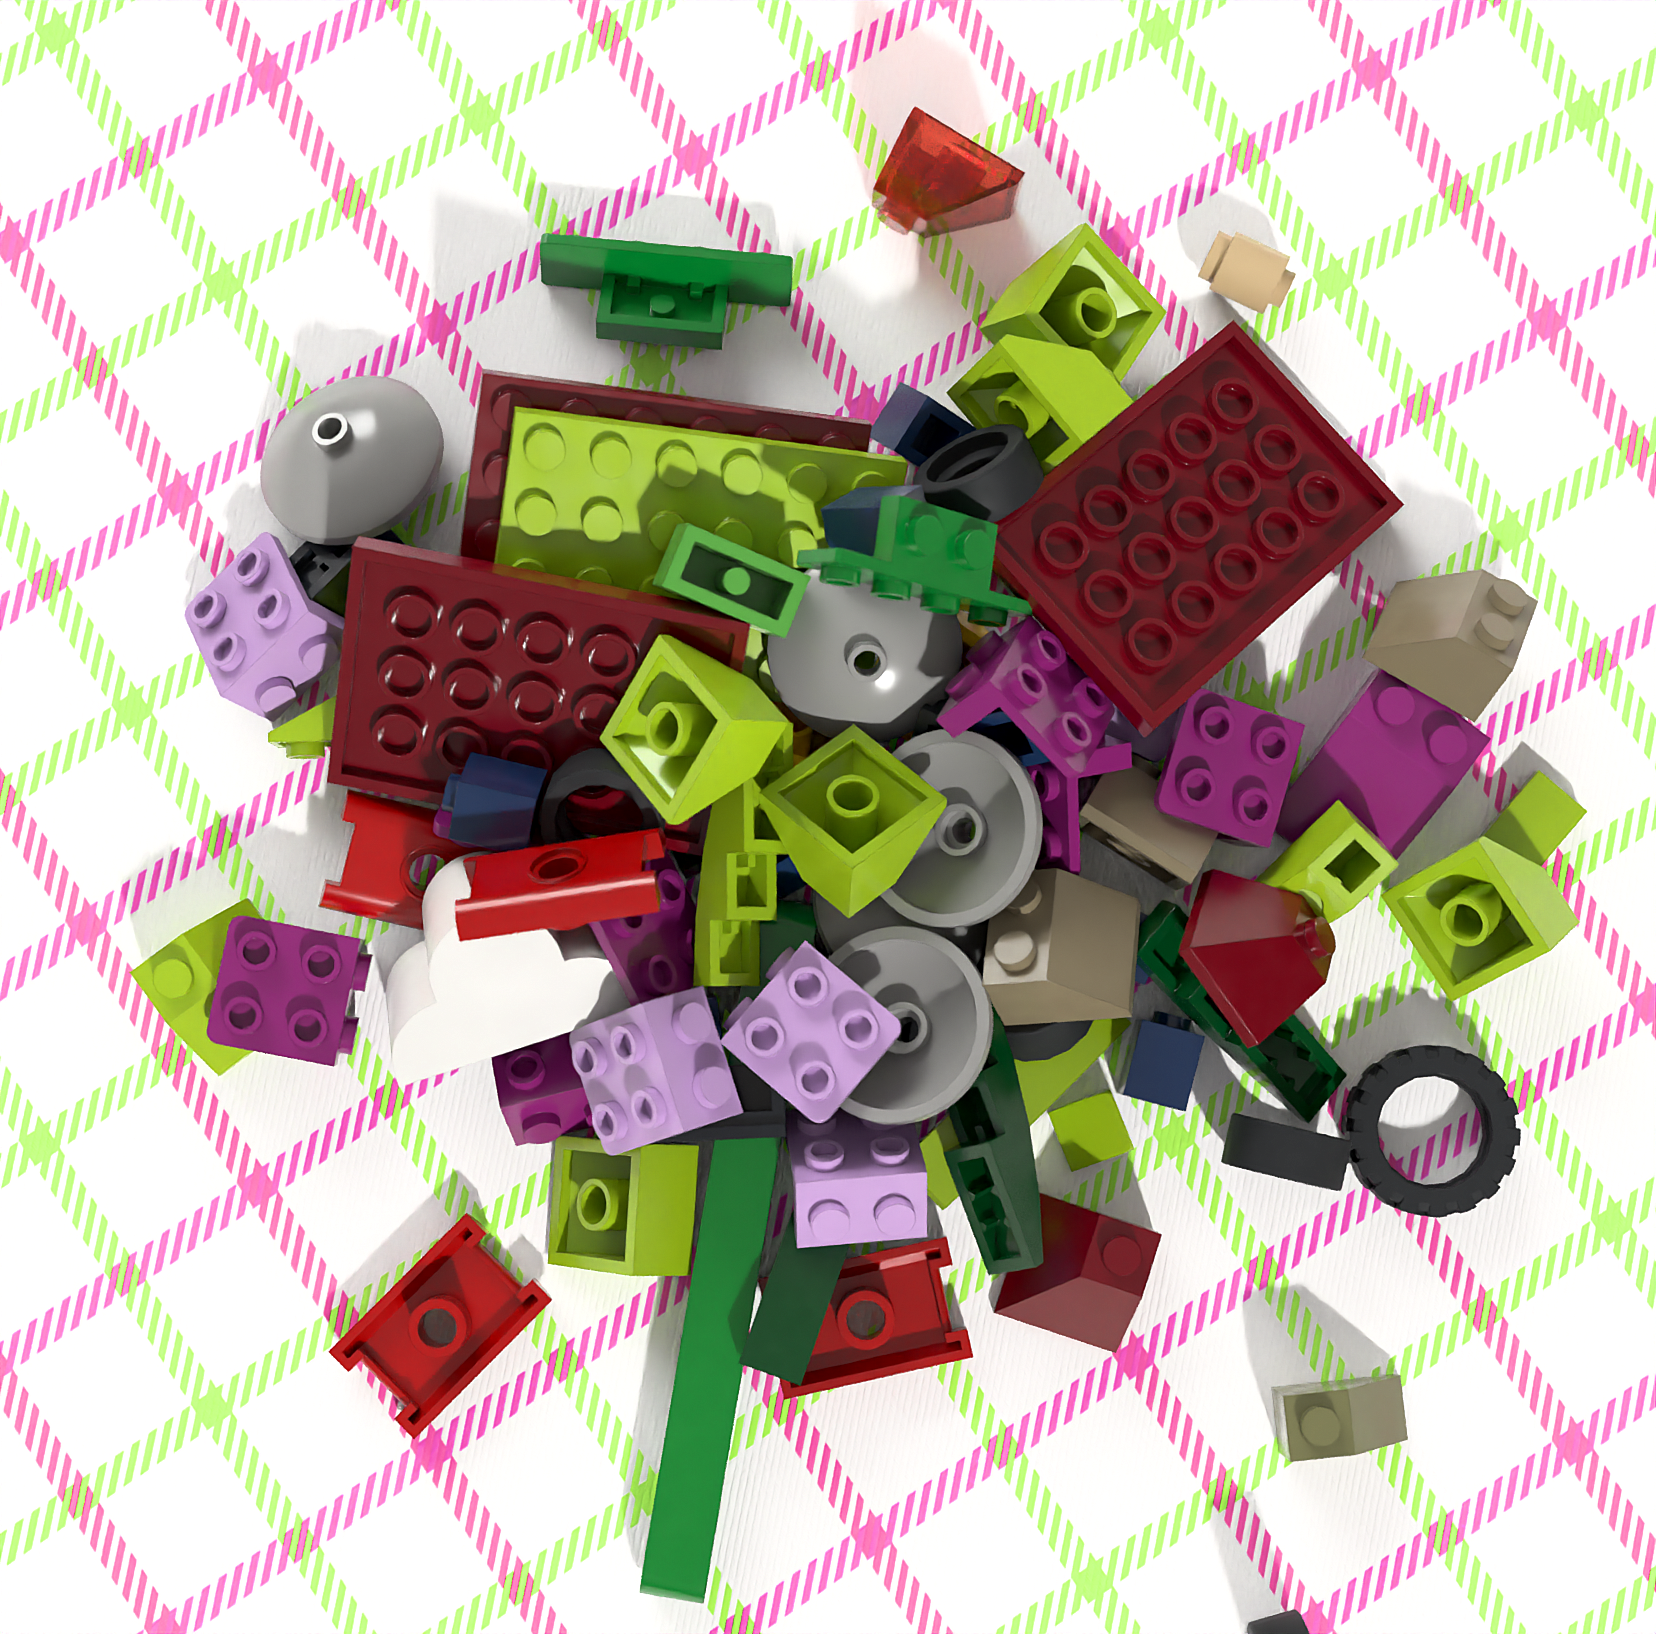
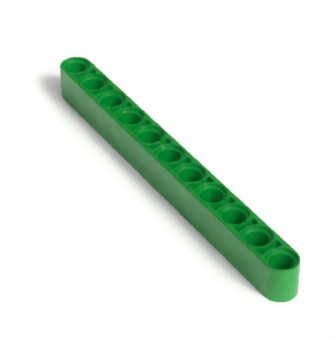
M777 898V920L760 921V986H741L738 1005L746 997H750L753 1001L770 982L766 977V973L787 948L792 947L797 951L804 941L814 947L817 924L814 918L813 904ZM732 1052L729 1053L728 1066L746 1065ZM782 1137L715 1140L640 1581L639 1593L704 1604L744 1366L739 1364V1360L750 1330Z

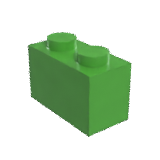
M683 523L676 525L652 585L685 600L700 603L750 623L751 628L769 636L785 639L811 576L694 525Z

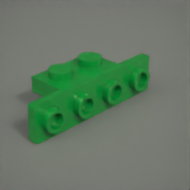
M545 233L541 236L540 265L541 281L543 284L601 290L596 317V339L722 350L728 302L788 307L791 304L793 258L788 255L712 249L701 246L690 247L647 243L636 240L625 241L582 237L579 235Z
M902 495L882 496L874 557L843 548L798 550L796 565L820 571L819 581L822 583L840 587H859L861 582L871 585L870 595L876 598L892 601H909L910 596L921 599L919 608L927 612L951 615L959 614V610L969 612L968 622L975 625L1006 627L1008 617L1032 616L1033 613L1028 601L989 590L998 529L997 524Z

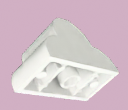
M478 851L460 856L446 864L436 873L425 891L422 903L425 940L408 949L396 961L389 974L386 985V1003L391 1062L399 1087L579 1029L582 1026L632 1007L589 923L570 930L544 929L459 942L455 922V900L469 898L471 891L463 860L466 857L499 853L498 851Z

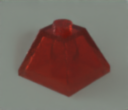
M914 106L873 187L871 206L878 210L877 218L893 231L902 235H908L910 231H913L925 239L1010 219L1017 208L1025 172Z

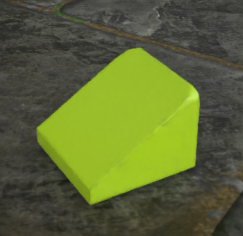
M1110 1089L1101 1090L1047 1112L1071 1172L1134 1150L1133 1143Z

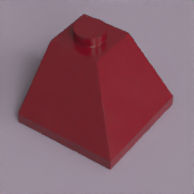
M1211 869L1202 874L1178 952L1245 1046L1250 1048L1260 1044L1326 984L1332 956L1336 950V940L1327 920L1321 916L1317 917L1303 895L1217 869Z
M1039 1192L1044 1262L1034 1268L1006 1272L993 1313L1116 1353L1143 1297L1162 1234L1153 1229Z

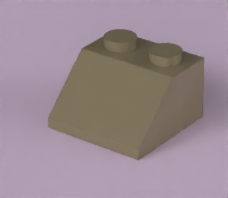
M1484 569L1396 582L1390 591L1362 658L1475 723L1514 670L1538 600L1526 594L1515 582L1500 579Z
M1132 753V768L1098 775L1079 805V829L1084 834L1176 891L1192 884L1219 832L1159 812L1154 805V795L1159 782L1157 779L1161 775V771L1145 759Z
M1058 868L1033 870L1029 880L1015 899L1003 910L989 918L982 986L989 993L991 1002L1003 1024L1025 1025L1132 1017L1141 910L1138 898Z

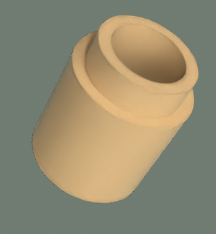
M1219 230L1197 277L1211 283L1209 290L1263 315L1268 304L1278 308L1281 307L1295 279L1296 273L1286 269L1290 256L1237 231L1233 237Z

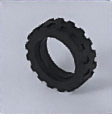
M1418 1045L1398 1049L1386 1054L1379 1062L1372 1063L1361 1074L1363 1077L1357 1086L1351 1088L1346 1100L1349 1103L1346 1115H1342L1341 1133H1345V1139L1352 1142L1348 1163L1353 1165L1358 1181L1384 1204L1419 1216L1440 1218L1454 1213L1462 1214L1476 1208V1204L1483 1199H1490L1501 1188L1498 1184L1502 1181L1504 1175L1509 1176L1516 1162V1159L1512 1158L1515 1146H1520L1521 1128H1516L1515 1115H1519L1514 1098L1508 1096L1504 1088L1506 1083L1496 1071H1491L1484 1065L1485 1062L1479 1057L1449 1046ZM1435 1076L1454 1082L1471 1096L1480 1113L1482 1139L1476 1158L1464 1173L1445 1183L1424 1185L1406 1179L1390 1166L1380 1148L1378 1122L1383 1105L1398 1087L1415 1078Z

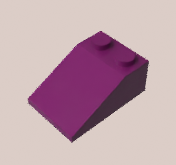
M1377 668L1370 674L1288 786L1274 832L1292 845L1339 799L1383 842L1397 860L1454 791L1491 738L1447 706L1386 671Z

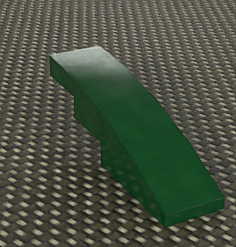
M1162 899L1139 927L1136 963L1239 1066L1296 1117L1309 1124L1346 1078L1347 1074L1294 1014L1290 1015L1260 1044L1247 1048L1178 952L1189 917L1177 904Z
M993 1004V1034L983 1068L967 1092L947 1108L959 1144L943 1152L988 1275L1034 1268L1044 1262L1040 1193L1030 1125L1014 1057L1002 1020Z
M794 1208L739 1364L801 1386L850 1244L797 1248L794 1234Z

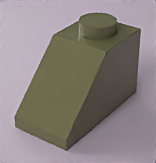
M1399 1374L1271 1387L1278 1452L1290 1462L1354 1456L1408 1440L1401 1375Z

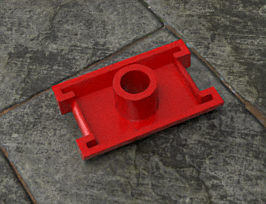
M347 789L341 819L342 821L354 823L340 882L325 879L318 907L424 931L422 903L429 884H418L410 878V868L413 862L420 856L432 854L443 859L445 866L452 860L469 853L494 850L482 847H463L455 844L450 839L437 836L433 832V824L438 810Z
M662 828L464 858L463 865L471 891L469 898L455 900V922L459 942L544 929L570 930L590 922L660 912L661 892L655 870L645 871L646 860L665 857L666 838Z
M468 1213L328 1351L347 1372H350L362 1362L405 1406L394 1420L413 1439L553 1300L548 1291L535 1277L524 1286L480 1242L489 1231ZM443 1309L454 1317L457 1331L451 1342L439 1343L427 1335L424 1320L429 1310Z
M947 1236L844 1260L801 1386L780 1379L784 1400L973 1358L967 1327L963 1326L954 1329L952 1327L940 1268L953 1265ZM769 1276L758 1278L761 1297ZM872 1301L882 1308L884 1321L875 1333L861 1335L849 1327L846 1321L847 1314L850 1308L857 1302Z

